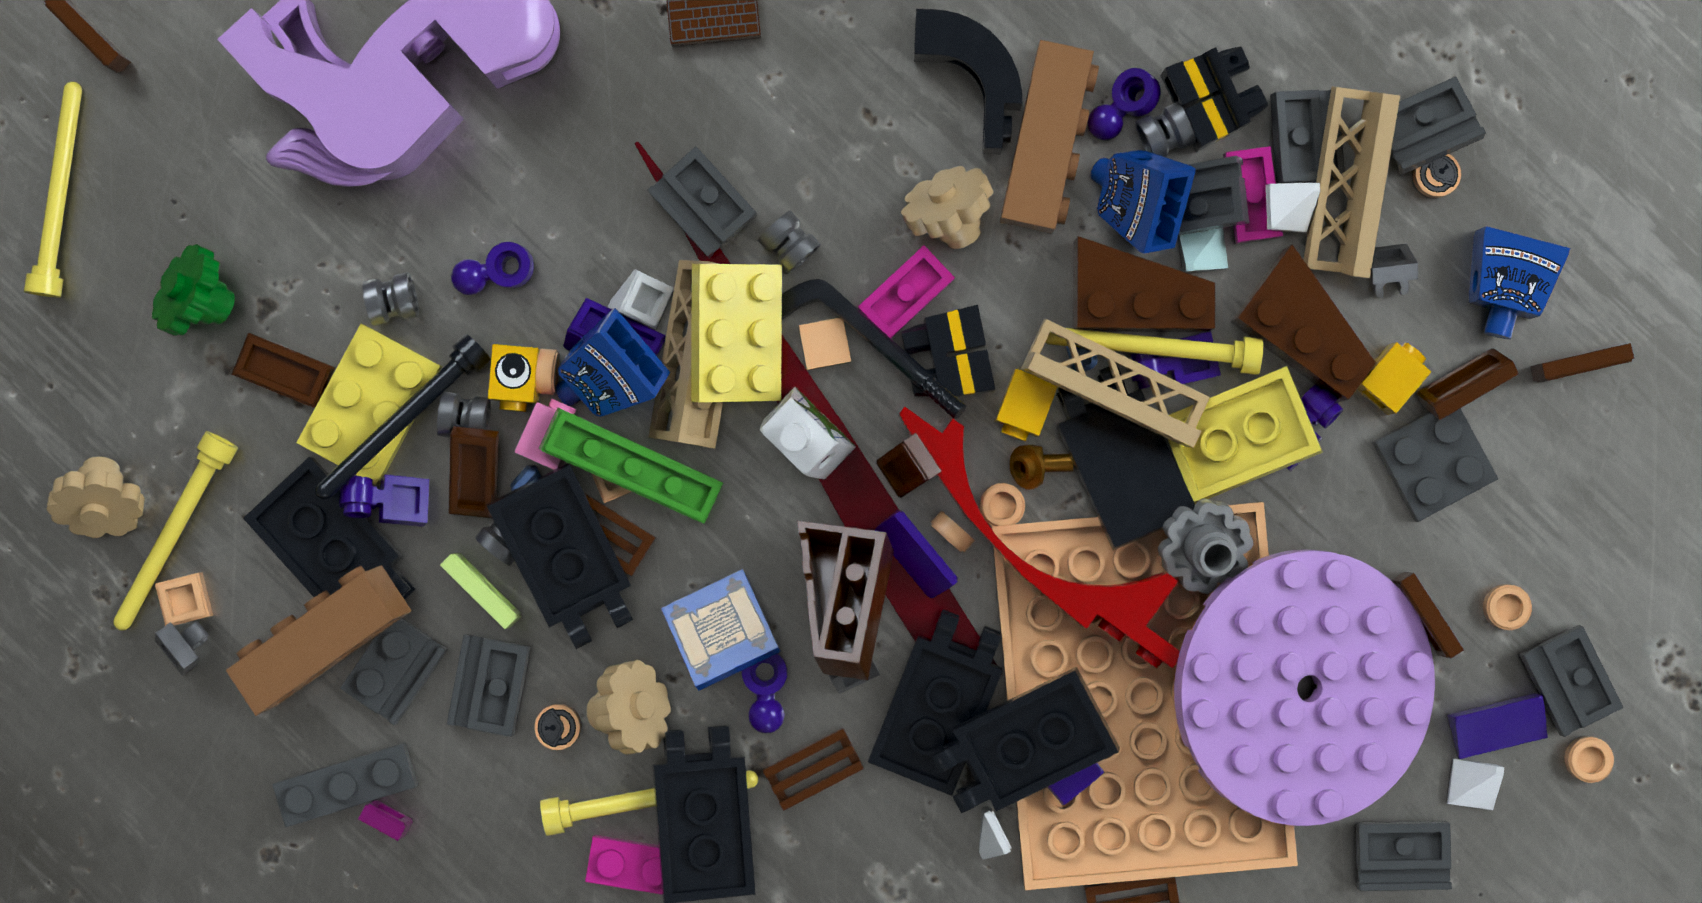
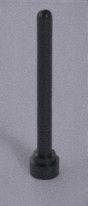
M468 334L462 336L452 346L454 351L449 355L451 360L316 486L315 493L317 497L322 500L330 499L463 373L469 375L473 370L479 372L491 360L484 349Z

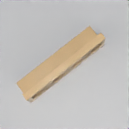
M1331 87L1316 183H1320V194L1309 224L1303 258L1310 269L1370 278L1400 95ZM1344 97L1364 100L1361 120L1351 128H1348L1341 118ZM1339 129L1342 135L1337 138ZM1359 132L1358 140H1356L1354 135ZM1345 142H1348L1355 152L1354 164L1341 174L1333 163L1334 153ZM1331 175H1332L1335 180H1333V181L1330 183V178H1331ZM1351 178V182H1350V186H1349L1346 181ZM1340 187L1348 198L1347 206L1344 212L1333 219L1326 209L1327 196ZM1323 220L1327 223L1325 227H1323ZM1344 223L1342 231L1339 226ZM1333 232L1340 242L1338 261L1317 260L1320 241Z
M679 260L661 361L671 373L655 397L648 438L715 449L723 402H691L692 293L690 289L692 284V264L718 263ZM688 320L687 334L683 337L684 324ZM680 365L679 379L675 381L676 370ZM672 409L670 431H666L669 412Z
M1048 319L1043 320L1021 367L1022 370L1184 447L1194 448L1201 434V430L1196 429V426L1209 401V396ZM1050 332L1066 340L1072 356L1071 359L1058 363L1040 354ZM1075 344L1090 352L1079 355ZM1095 355L1107 359L1113 378L1098 382L1087 377L1081 361ZM1074 363L1077 371L1072 370L1066 366ZM1116 364L1130 371L1120 375ZM1138 374L1147 378L1154 397L1140 402L1127 396L1122 380ZM1115 383L1117 390L1108 387V385ZM1157 383L1171 391L1160 394ZM1181 394L1195 401L1185 423L1168 415L1163 402L1164 399ZM1156 403L1158 410L1148 405Z

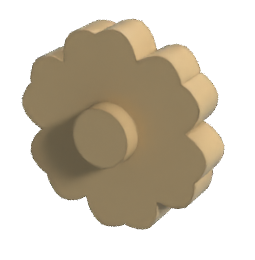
M963 166L941 170L934 175L932 180L919 182L913 188V191L905 196L907 205L902 209L901 214L907 227L915 236L928 233L930 238H939L942 242L947 243L950 248H964L975 242L980 236V217L990 208L988 198L993 194V189L987 176L979 168H974L967 172Z
M91 457L84 461L83 466L78 471H70L54 480L53 490L49 493L47 511L51 515L53 522L69 525V530L73 534L85 535L91 538H100L105 533L113 536H123L128 531L137 528L138 518L143 515L145 498L141 494L139 486L123 483V475L120 472L118 463L106 457Z
M640 660L608 666L603 675L597 680V694L587 704V718L590 725L595 730L608 734L610 747L620 750L625 755L657 748L661 739L665 737V732H667L664 718L671 711L666 686L663 683L656 682L654 668L650 665H645Z

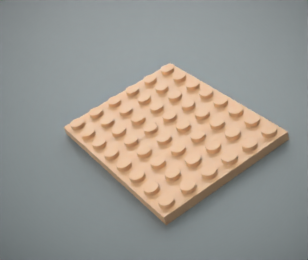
M1264 502L1228 505L1231 507L1233 515L1242 517L1249 525V534L1253 539V547L1243 554L1247 559L1248 567L1253 565L1252 562L1269 556ZM1098 517L991 526L997 537L1022 560L1044 573L1069 582L1086 585H1115L1142 580L1160 572L1167 573L1162 566V558L1158 553L1159 544L1168 538L1163 529L1113 551ZM993 546L1007 701L1077 666L1120 747L1118 753L1098 762L1104 773L1067 804L1062 805L1047 787L1016 802L1024 889L1036 890L1298 866L1293 825L1274 823L1245 812L1221 797L1198 772L1199 767L1194 761L1189 748L1184 746L1177 724L1174 702L1177 663L1174 668H1171L1162 662L1159 668L1156 669L1135 654L1139 645L1126 635L1119 642L1099 628L1098 624L1102 618L1096 615L1087 629L1082 627L1025 580ZM1174 577L1178 580L1177 584L1146 627L1180 650L1188 629H1193L1198 617L1205 608L1203 603L1212 592L1205 594L1198 590L1188 591L1180 584L1178 577Z

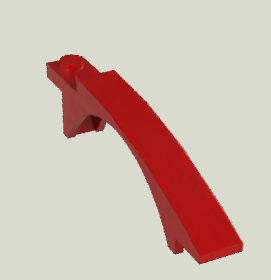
M904 406L899 413V417L910 436L917 433L941 469V472L936 476L968 520L1025 580L1082 627L1087 629L1096 615L1102 618L1098 624L1099 628L1119 642L1126 635L1139 645L1135 654L1158 669L1163 662L1167 666L1174 668L1178 661L1180 650L1146 626L1175 587L1178 580L1168 573L1160 572L1145 579L1124 584L1086 585L1053 577L1028 564L997 537L975 502L965 469L963 452L964 426L955 419H952L941 433Z

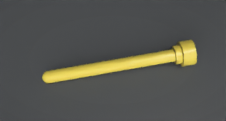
M68 82L63 90L38 263L32 266L31 274L27 273L24 292L33 295L61 298L64 279L59 278L60 269H56L82 97V87L77 82Z
M1066 328L1112 351L1231 363L1232 368H1239V372L1245 374L1259 375L1263 357L1262 338L1243 337L1242 341L1234 340L1233 345ZM1051 332L1045 342L1050 345L1068 346L1065 339Z
M205 431L197 446L200 450L197 459L200 461L114 617L113 624L116 629L124 631L132 625L216 469L221 470L224 464H230L238 450V447L232 442L217 434Z
M747 770V789H750L757 785L758 775L754 771ZM654 788L571 804L569 800L560 801L559 797L540 800L541 816L546 836L565 833V828L573 827V822L656 806Z

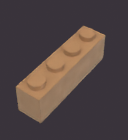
M1040 40L999 223L1049 234L1054 232L1057 223L1065 224L1070 204V198L1063 197L1066 179L1074 181L1080 154L1072 152L1075 136H1084L1089 117V110L1082 108L1085 91H1094L1099 70L1098 65L1091 64L1094 51Z
M382 565L365 571L362 566L353 569L338 580L342 586L332 595L329 594L328 590L318 594L304 604L308 611L298 619L294 615L283 619L270 629L274 636L262 643L260 639H257L236 653L240 660L229 667L226 672L255 716L281 704L412 611Z

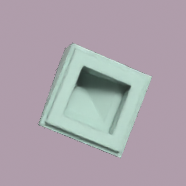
M1223 228L1178 236L1182 272L1191 274L1228 269Z

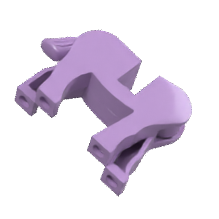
M280 0L263 16L251 8L217 40L267 94L297 109L314 128V130L307 128H294L290 130L269 150L266 155L267 162L273 167L298 171L330 185L353 187L371 184L378 180L399 179L410 174L464 120L416 67L422 60L424 63H429L435 59L445 48L443 41L449 36L498 89L540 71L551 61L560 40V23L557 13L549 0H409L374 32L359 51L352 64H349L337 57L326 43L318 25L315 6L310 0ZM272 32L280 41L284 49L279 48L276 45L272 36Z

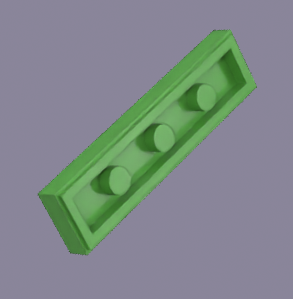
M558 407L538 448L545 453L705 524L723 485V482Z

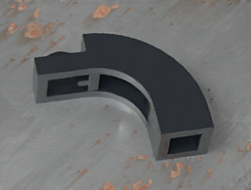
M916 9L914 62L951 64L961 68L975 80L982 93L984 102L982 154L1000 155L1003 143H1011L1012 116L1004 115V110L1020 111L1023 104L1021 81L1011 55L1002 42L989 29L967 16L946 10Z

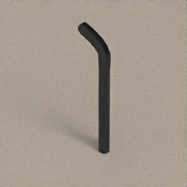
M820 279L808 280L782 294V320L806 304L813 301H822L953 419H957L965 411L967 406L961 400H958L951 391L947 390L933 375L828 282Z

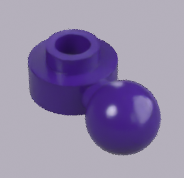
M1130 68L1122 72L1116 78L1112 87V99L1114 102L1111 105H1099L1090 112L1087 121L1090 133L1099 140H1111L1120 134L1123 128V117L1126 114L1140 117L1150 113L1158 104L1161 95V88L1157 79L1141 68ZM1144 89L1143 96L1136 101V94L1139 90Z
M502 242L490 250L486 263L481 264L473 259H465L458 262L452 270L451 281L454 288L464 295L479 293L483 290L487 281L490 280L505 288H518L526 284L533 274V257L525 247L517 243ZM511 258H516L519 263L518 270L513 274H508L505 269L506 262Z
M779 653L742 670L744 684L750 691L757 694V700L749 709V722L755 730L766 734L778 730L785 718L782 705L775 699V693L783 687L788 675L787 664ZM762 663L770 664L774 669L773 677L768 680L760 679L756 672L757 667Z

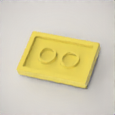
M692 264L691 402L781 401L782 265Z
M361 323L296 443L339 465L440 371L443 366ZM414 420L356 475L373 479V484L379 486L381 478L390 467Z
M1287 366L1209 398L1196 426V429L1201 430V434L1194 448L1184 447L1168 439L1194 504L1200 499L1212 498L1323 453ZM1193 405L1169 416L1185 423Z

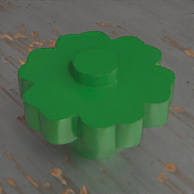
M198 244L188 245L182 252L181 257L176 256L172 259L161 277V289L153 299L152 319L157 320V329L173 336H183L189 329L190 324H197L200 321L204 324L213 322L219 325L228 318L234 306L235 295L232 291L228 290L225 283L218 280L220 263L214 260L213 251Z

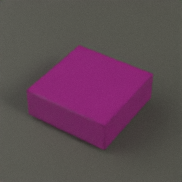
M377 799L366 804L358 820L397 841L406 836L413 823L411 821L412 818Z

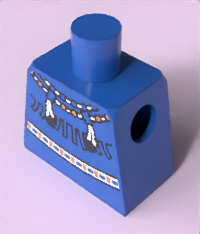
M1143 150L1113 154L1110 159L1101 158L1094 164L1091 170L1092 181L1102 187L1097 206L1098 214L1143 254L1175 248L1196 168Z
M1487 226L1476 230L1473 240L1469 303L1490 309L1484 333L1497 338L1511 339L1517 316L1527 319L1539 317L1567 260L1570 248Z
M614 308L572 347L560 364L558 373L563 380L557 384L556 392L564 404L573 406L582 400L594 415L602 417L655 398L671 372L619 311Z

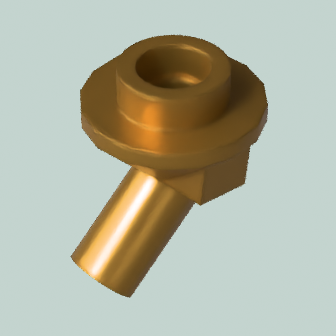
M1033 444L1021 445L1015 448L1010 456V473L1016 483L1026 490L1035 489L1042 485L1045 472H1073V462L1069 454H1043L1041 446Z

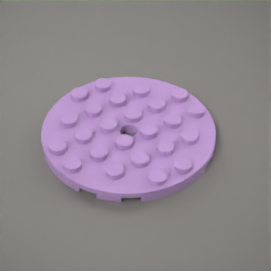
M1304 549L1275 553L1252 562L1253 565L1244 569L1233 578L1228 577L1203 603L1205 608L1198 617L1193 629H1188L1179 652L1175 672L1174 702L1177 724L1184 746L1189 748L1194 761L1199 767L1198 772L1221 797L1249 814L1274 823L1293 826L1321 825L1354 815L1373 804L1397 783L1412 763L1424 740L1433 708L1435 672L1432 651L1421 619L1407 597L1389 578L1377 569L1352 557L1321 550ZM1310 675L1313 678L1314 684L1317 685V689H1314L1312 695L1303 701L1298 695V683L1303 677Z

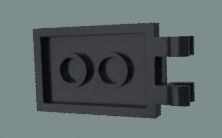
M1109 366L1099 370L1100 375L1097 376L1099 382L1113 378ZM1122 380L1127 396L1140 402L1146 400L1141 389L1128 394L1125 382ZM1115 383L1108 385V387L1117 390ZM1060 387L1058 388L1059 392L1056 393V396L1068 419L1057 425L1058 432L1113 551L1162 530L1164 522L1172 517L1178 507L1185 506L1192 510L1194 509V501L1163 436L1096 404L1089 403L1084 405L1081 397Z
M308 457L243 518L313 597L326 590L332 595L342 587L338 580L359 566L368 571L382 565L404 600L416 590L414 585L394 567L403 556L369 518H350L343 515L344 508L339 506L340 490L328 500H322L317 497L315 493L316 486L329 474L313 457Z
M569 463L486 504L549 628L562 621L572 643L578 649L592 641L580 616L605 604L617 628L633 620L619 593L630 587L631 584Z
M942 609L932 638L929 639L919 634L917 636L869 756L868 763L952 796L966 762L963 761L939 773L931 756L936 754L935 750L937 748L957 741L953 732L955 726L987 711L1003 672L1002 667L991 663L1002 635L1000 631L984 626L976 650L952 641L951 639L958 625L960 615Z
M1076 666L955 726L953 732L957 741L937 748L935 750L936 754L932 755L931 758L939 773L963 761L966 762L976 781L957 789V794L953 796L960 812L964 813L988 800L991 801L996 811L1001 810L1118 753L1120 747Z
M729 726L708 727L709 753L685 755L683 730H669L665 732L663 744L666 763L652 765L664 903L756 895L745 757H731Z

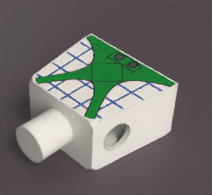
M796 387L763 419L760 427L762 434L804 475L809 477L826 479L856 448Z

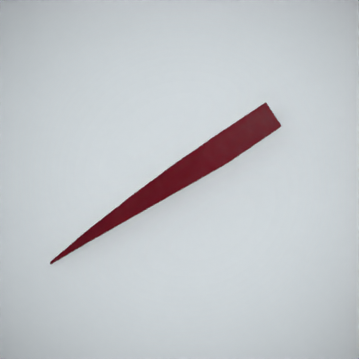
M636 142V148L657 183L664 174L642 145ZM685 233L699 261L731 264L720 248L712 257L708 258ZM782 335L781 400L796 387L856 446L826 479H819L845 527L875 531L879 524L899 509L839 416ZM893 555L885 595L914 641H916L918 634L929 639L932 638L942 609L960 615L958 625L951 640L976 650L980 636L951 590L947 589L936 597L929 598ZM993 659L991 663L997 665V663Z

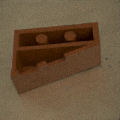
M1077 236L1073 241V329L1102 332H1209L1215 329V282Z
M1293 244L1283 249L1230 321L1250 337L1262 338L1263 346L1315 385L1317 384L1321 389L1326 387L1340 399V402L1351 398L1376 364Z
M797 520L803 555V573L808 596L807 606L813 656L823 674L868 680L894 555L886 532Z

